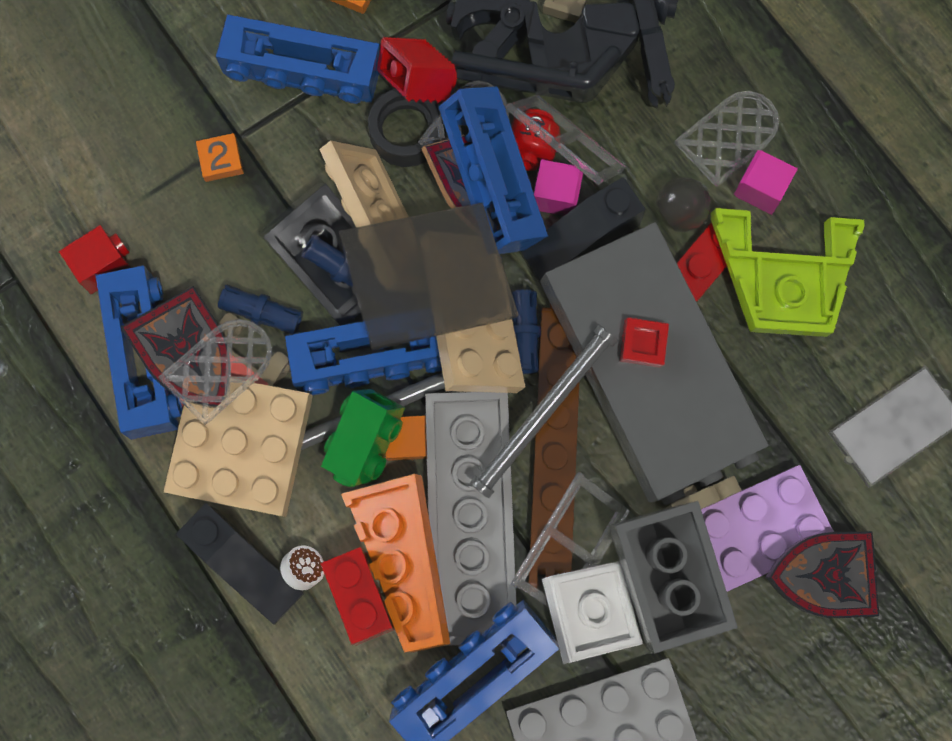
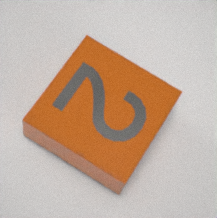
M234 133L196 141L202 176L205 182L244 174L238 142Z

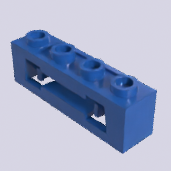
M227 15L216 59L223 74L235 81L245 82L251 79L261 81L267 86L276 89H283L287 86L301 89L304 93L312 96L328 94L339 96L340 99L348 103L357 104L361 101L372 103L379 76L377 65L380 45L358 39ZM332 47H333V48H338V49L347 50V51H353V52H346V51H341V50H337V49H332ZM266 49H272L274 54H269ZM327 65L333 66L336 71L327 69Z
M498 87L459 89L438 107L487 256L524 251L546 238L548 234ZM458 125L468 126L469 133L465 136L467 142H473L472 144L464 146ZM494 204L495 211L491 212L492 219L498 218L501 229L495 233L486 209Z
M144 265L96 275L120 433L132 440L178 430L177 417H181L183 410L181 399L164 389L147 369V378L153 382L154 391L148 385L139 386L133 347L121 329V326L125 325L122 314L128 321H132L157 307L158 301L163 300V290L159 278L153 277Z
M432 309L285 336L293 385L297 391H304L311 395L326 393L329 391V386L344 383L347 388L361 387L369 384V379L385 376L386 380L403 379L410 375L409 371L426 368L428 373L442 371ZM408 334L410 352H406L405 348L342 359L339 360L340 365H337L335 353L332 351L333 348L338 347L340 352L399 342L404 341L403 335Z
M524 599L516 606L510 602L501 608L493 616L494 624L482 634L478 630L471 633L459 645L458 648L461 652L449 662L445 658L436 662L426 672V681L415 690L412 686H408L393 699L391 704L394 707L391 709L389 722L405 741H449L559 650L556 637ZM513 634L512 637H510L508 640H506V638H507L509 635ZM501 644L503 647L501 652L506 656V659L453 702L454 709L446 715L445 712L448 707L441 699L494 656L495 647ZM431 701V704L427 706L425 709H423V707Z

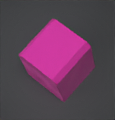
M757 150L734 195L772 215L798 168L762 150Z
M541 159L534 191L539 211L565 216L577 207L584 169L578 166Z

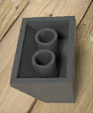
M698 501L608 525L646 649L655 654L738 628Z

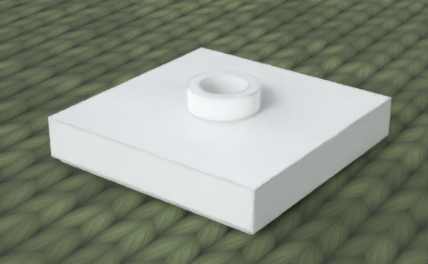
M619 561L542 579L563 664L643 644L634 607Z

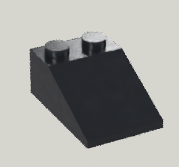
M316 183L258 233L340 326L349 324L374 302L344 282H334L330 278L331 274L308 259L301 257L302 251L313 235H317L321 240L342 253L350 252L355 255L356 262L375 273V267L368 252L361 246L358 240V231L351 216L346 213L341 201L326 183Z

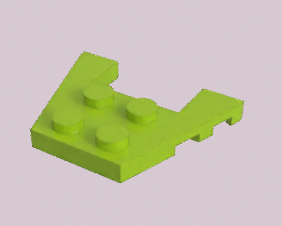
M715 208L710 213L711 222L749 331L821 337L833 334L847 288L845 282L850 266L854 264L857 251H855L857 240L863 233L865 226L864 220L836 217L827 219L824 222L825 257L752 251L751 211Z

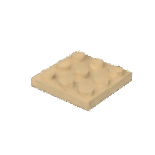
M230 378L227 397L222 409L204 407L185 401L164 493L287 517L313 395Z

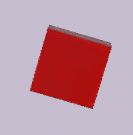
M627 317L624 320L619 362L659 368L664 366L669 324Z

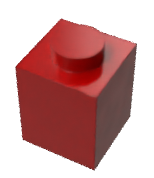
M101 225L59 251L79 284L90 294L98 291L96 275L131 268L124 256L130 253L117 233L109 236Z

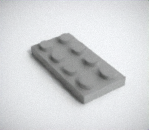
M669 658L506 711L515 741H697Z

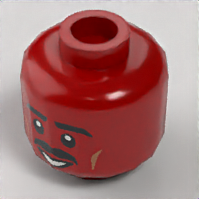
M528 109L524 113L516 115L511 122V128L525 169L527 171L537 170L540 167L541 159L553 161L561 135L560 127L554 121V117L541 109Z

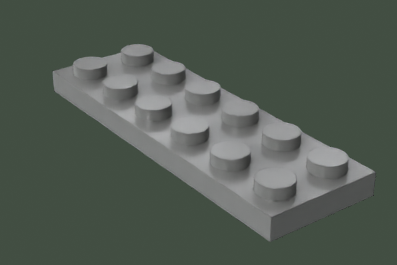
M460 392L425 394L428 512L450 644L444 646L460 645L466 637L476 630L482 634L494 624L492 618L501 608L510 602L516 606L511 466L493 486L492 489L495 492L490 498L481 494L470 484L474 476H481L510 440L508 393ZM513 634L509 635V636L506 638V640H508L510 637H512Z

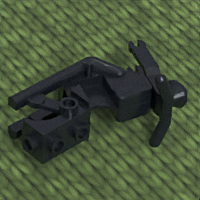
M531 0L450 1L446 24L451 25L455 40L461 41L464 33L475 26L484 24L496 25L483 41L475 45L473 53L454 51L452 64H455V69H457V80L587 103L599 94L636 46L639 39L640 53L649 92L648 101L652 107L657 109L658 98L662 94L663 101L667 107L672 98L675 81L671 75L663 31L659 23L665 25L666 17L674 19L678 0H617L616 3L587 4L582 8V15L576 24L562 33H552L542 26L537 3ZM527 36L532 64L503 59L514 45L524 42Z

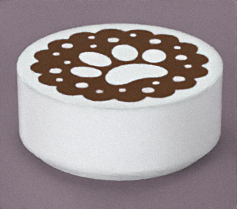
M305 545L297 546L288 552L281 561L280 570L282 577L290 587L296 590H308L322 580L324 571L320 563L324 562V560L314 548Z

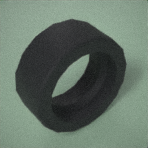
M392 89L381 95L371 107L368 117L371 144L379 156L389 164L400 167L418 166L427 161L421 148L442 140V118L435 101L430 103L426 100L423 103L421 100L415 102L412 99L408 102L396 89ZM401 109H412L421 112L428 120L429 130L427 136L423 141L414 146L401 147L391 144L383 134V123L388 115Z

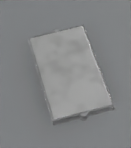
M924 366L830 430L828 434L845 455L844 462L851 464L867 487L870 488L952 431V400L949 397L950 391L943 389L928 368Z

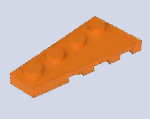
M412 474L342 493L346 507L351 509L356 521L354 528L361 542H364L372 561L369 565L374 578L380 581L386 596L384 603L404 653H412L450 644L422 476Z

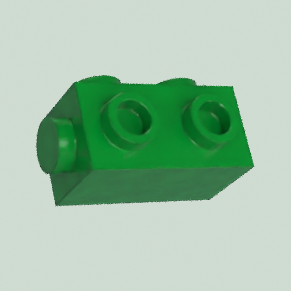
M372 389L352 391V394L344 400L341 406L340 415L342 417L336 431L330 435L325 444L324 452L326 455L321 467L333 473L335 481L348 487H356L357 485L376 480L386 466V458L384 456L389 444L397 438L402 429L403 422L400 419L405 407Z

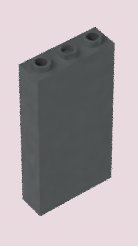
M656 222L544 274L540 283L577 357L596 335L593 330L598 325L618 340L613 347L609 345L587 371L586 376L649 503L662 500L664 506L685 497L683 492L685 487L697 481L700 487H704L724 477L721 469L733 463L737 469H740L760 459L757 452L769 445ZM627 317L669 324L664 366L659 368L619 362L624 320Z

